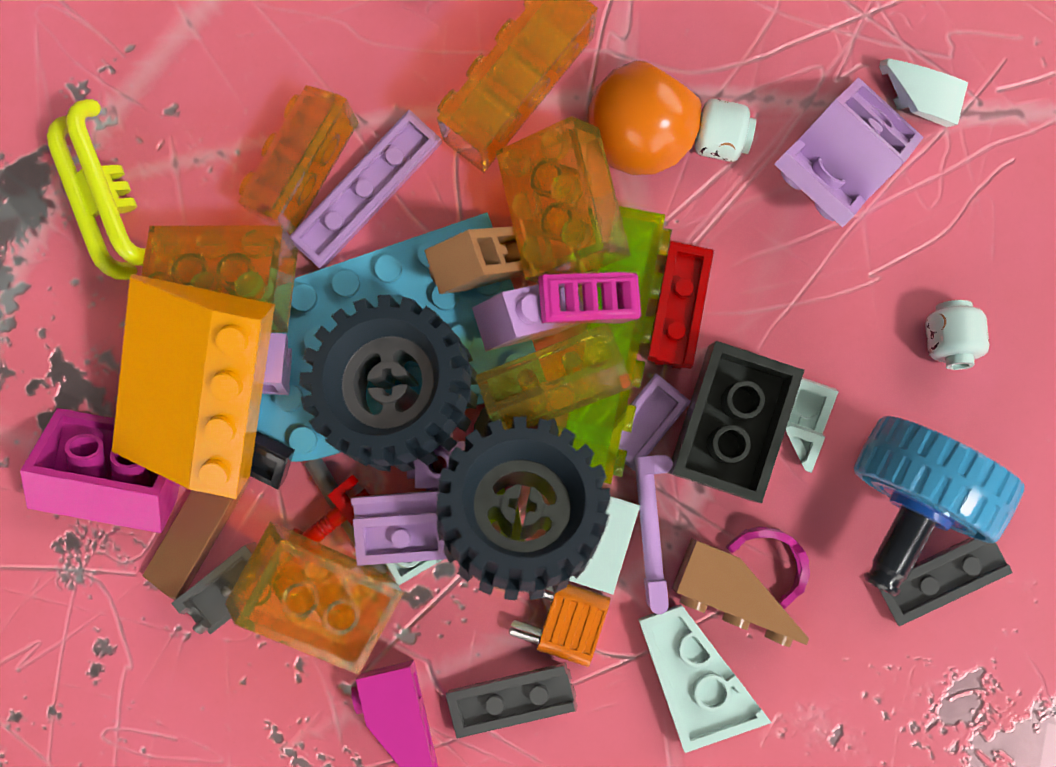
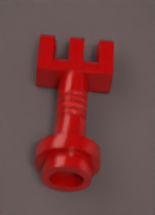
M354 474L327 495L335 507L324 515L323 518H320L319 521L304 532L294 528L287 533V540L283 543V548L295 563L310 562L317 557L318 553L315 546L345 521L348 520L353 526V519H355L354 506L351 505V499L345 492L353 489L359 482ZM364 488L354 497L370 496V494Z

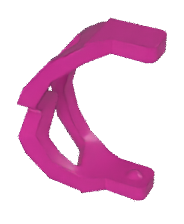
M762 526L745 529L726 546L731 553L738 550L747 540L754 538H775L786 543L792 551L797 567L795 580L791 589L777 601L785 609L799 595L805 592L810 578L808 556L794 538L779 529Z

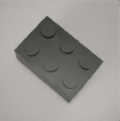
M718 341L710 344L671 459L673 466L668 474L752 502L762 503L805 370Z

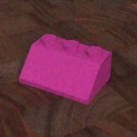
M61 408L56 409L20 470L27 509L161 534L177 501L180 485L112 452L115 418Z

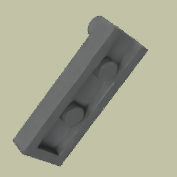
M968 538L916 563L907 580L901 584L899 595L892 596L882 590L880 592L897 625L900 627L1008 576L1013 571L1005 561L996 542L987 543L974 538Z
M561 663L449 690L446 693V698L456 738L575 712L577 709L576 692L571 684L572 677L567 664Z

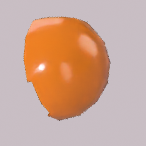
M641 60L632 61L613 69L596 87L588 107V131L596 151L612 168L630 175H652L676 165L692 148L701 127L700 99L686 86L664 71Z

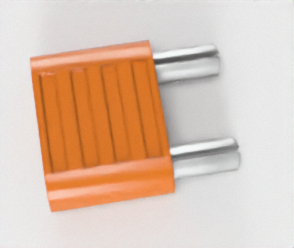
M567 584L566 588L557 593L554 592V594L545 591L543 598L551 600V604L543 629L517 620L512 622L511 626L514 628L509 629L511 636L538 644L536 649L538 651L589 667L611 598ZM549 587V588L546 589V590H549V591L554 592V590H553L552 587Z

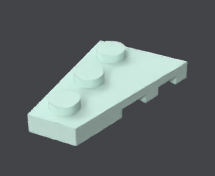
M681 604L668 608L663 614L653 613L638 619L685 753L772 723Z

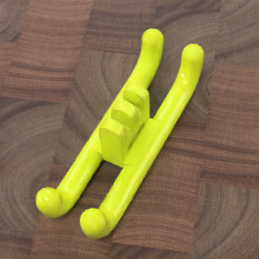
M94 99L80 100L68 109L66 116L56 118L49 125L47 131L48 147L85 245L95 266L105 275L114 279L130 280V276L133 274L137 275L136 266L154 265L158 260V254L152 248L137 247L128 237L119 213L133 211L137 208V204L134 198H119V196L131 192L127 181L113 182V180L122 178L125 175L121 165L101 166L86 128L85 119L97 116L101 111L100 104ZM68 133L82 167L80 171H77L66 143V134ZM100 215L114 250L127 262H119L110 255L95 219L96 216Z

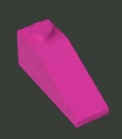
M407 661L361 672L356 679L357 686L351 688V695L357 715L363 713L366 727L399 767H438L415 661Z

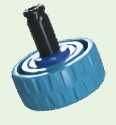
M894 416L882 417L878 420L866 440L854 465V472L865 483L889 497V501L900 509L872 560L870 572H866L864 575L865 581L892 596L899 595L901 584L909 577L934 527L945 531L952 529L987 543L997 542L1019 505L1025 491L1024 483L994 460L944 434Z

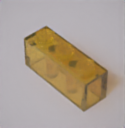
M608 323L475 375L492 422L500 419L503 430L511 429L513 417H526V428L538 425L539 419L551 420L633 388L625 363Z

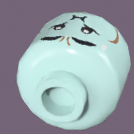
M720 99L708 100L701 112V127L695 140L696 152L704 157L728 162L738 160L741 153L748 154L756 128V119L750 118V111L746 105Z
M952 300L940 303L936 306V311L927 317L925 326L929 356L936 361L946 363L947 369L962 370L971 368L975 365L974 360L988 352L990 344L987 317L981 309L973 307L971 301Z

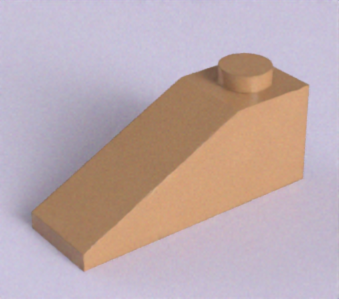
M541 224L470 229L424 250L429 262L430 276L436 284L439 294L467 291L547 270L555 266Z

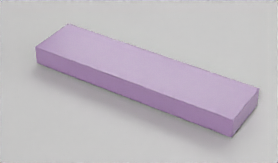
M409 109L287 239L319 269L325 268L443 143L442 139Z

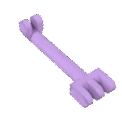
M667 455L634 457L646 577L644 578L646 603L655 614H663L668 610L669 603L667 582L664 579L654 474L668 473L672 469L673 462Z

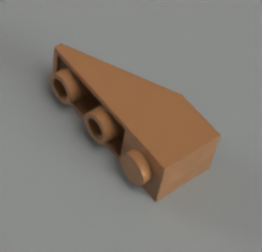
M691 538L672 586L676 593L682 595L679 603L705 613L707 606L724 612L723 621L748 630L750 623L767 629L764 637L787 647H791L793 640L807 645L809 638L741 558Z

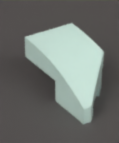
M889 58L880 61L879 68L882 75H889L897 93V97L893 100L898 110L909 107L911 113L944 127L958 125L968 82L908 62Z
M802 377L785 431L805 471L812 473L825 439L823 432L838 395V390Z

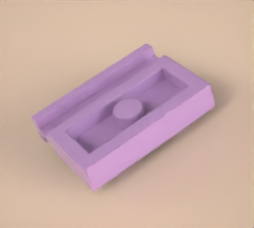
M439 490L351 498L355 517L353 519L357 566L447 559L444 554V541L439 540L437 532L436 512L437 493Z

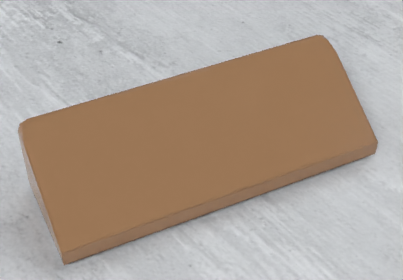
M247 480L236 499L192 490L142 576L173 600L184 594L251 480Z

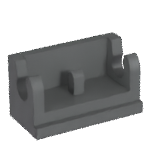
M253 542L241 547L171 604L178 613H188L194 619L196 624L193 626V630L195 632L203 634L208 631L209 634H212L283 576L258 544Z

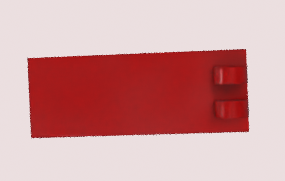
M670 241L647 360L654 361V364L661 366L668 364L672 365V368L680 370L682 367L688 369L693 367L713 260V249Z

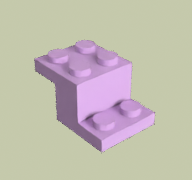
M858 77L833 101L774 165L781 170V175L787 184L794 189L802 190L815 202L817 211L824 218L836 221L843 228L856 215L866 200L905 163L924 137Z

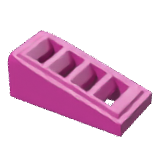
M609 272L538 276L541 323H625L639 319L641 316L637 273ZM559 286L565 288V312H560ZM578 287H582L583 311L579 309ZM597 287H601L602 310H599Z

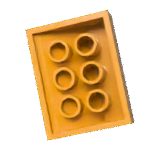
M135 274L130 276L112 452L187 489L236 499L251 473L275 304Z

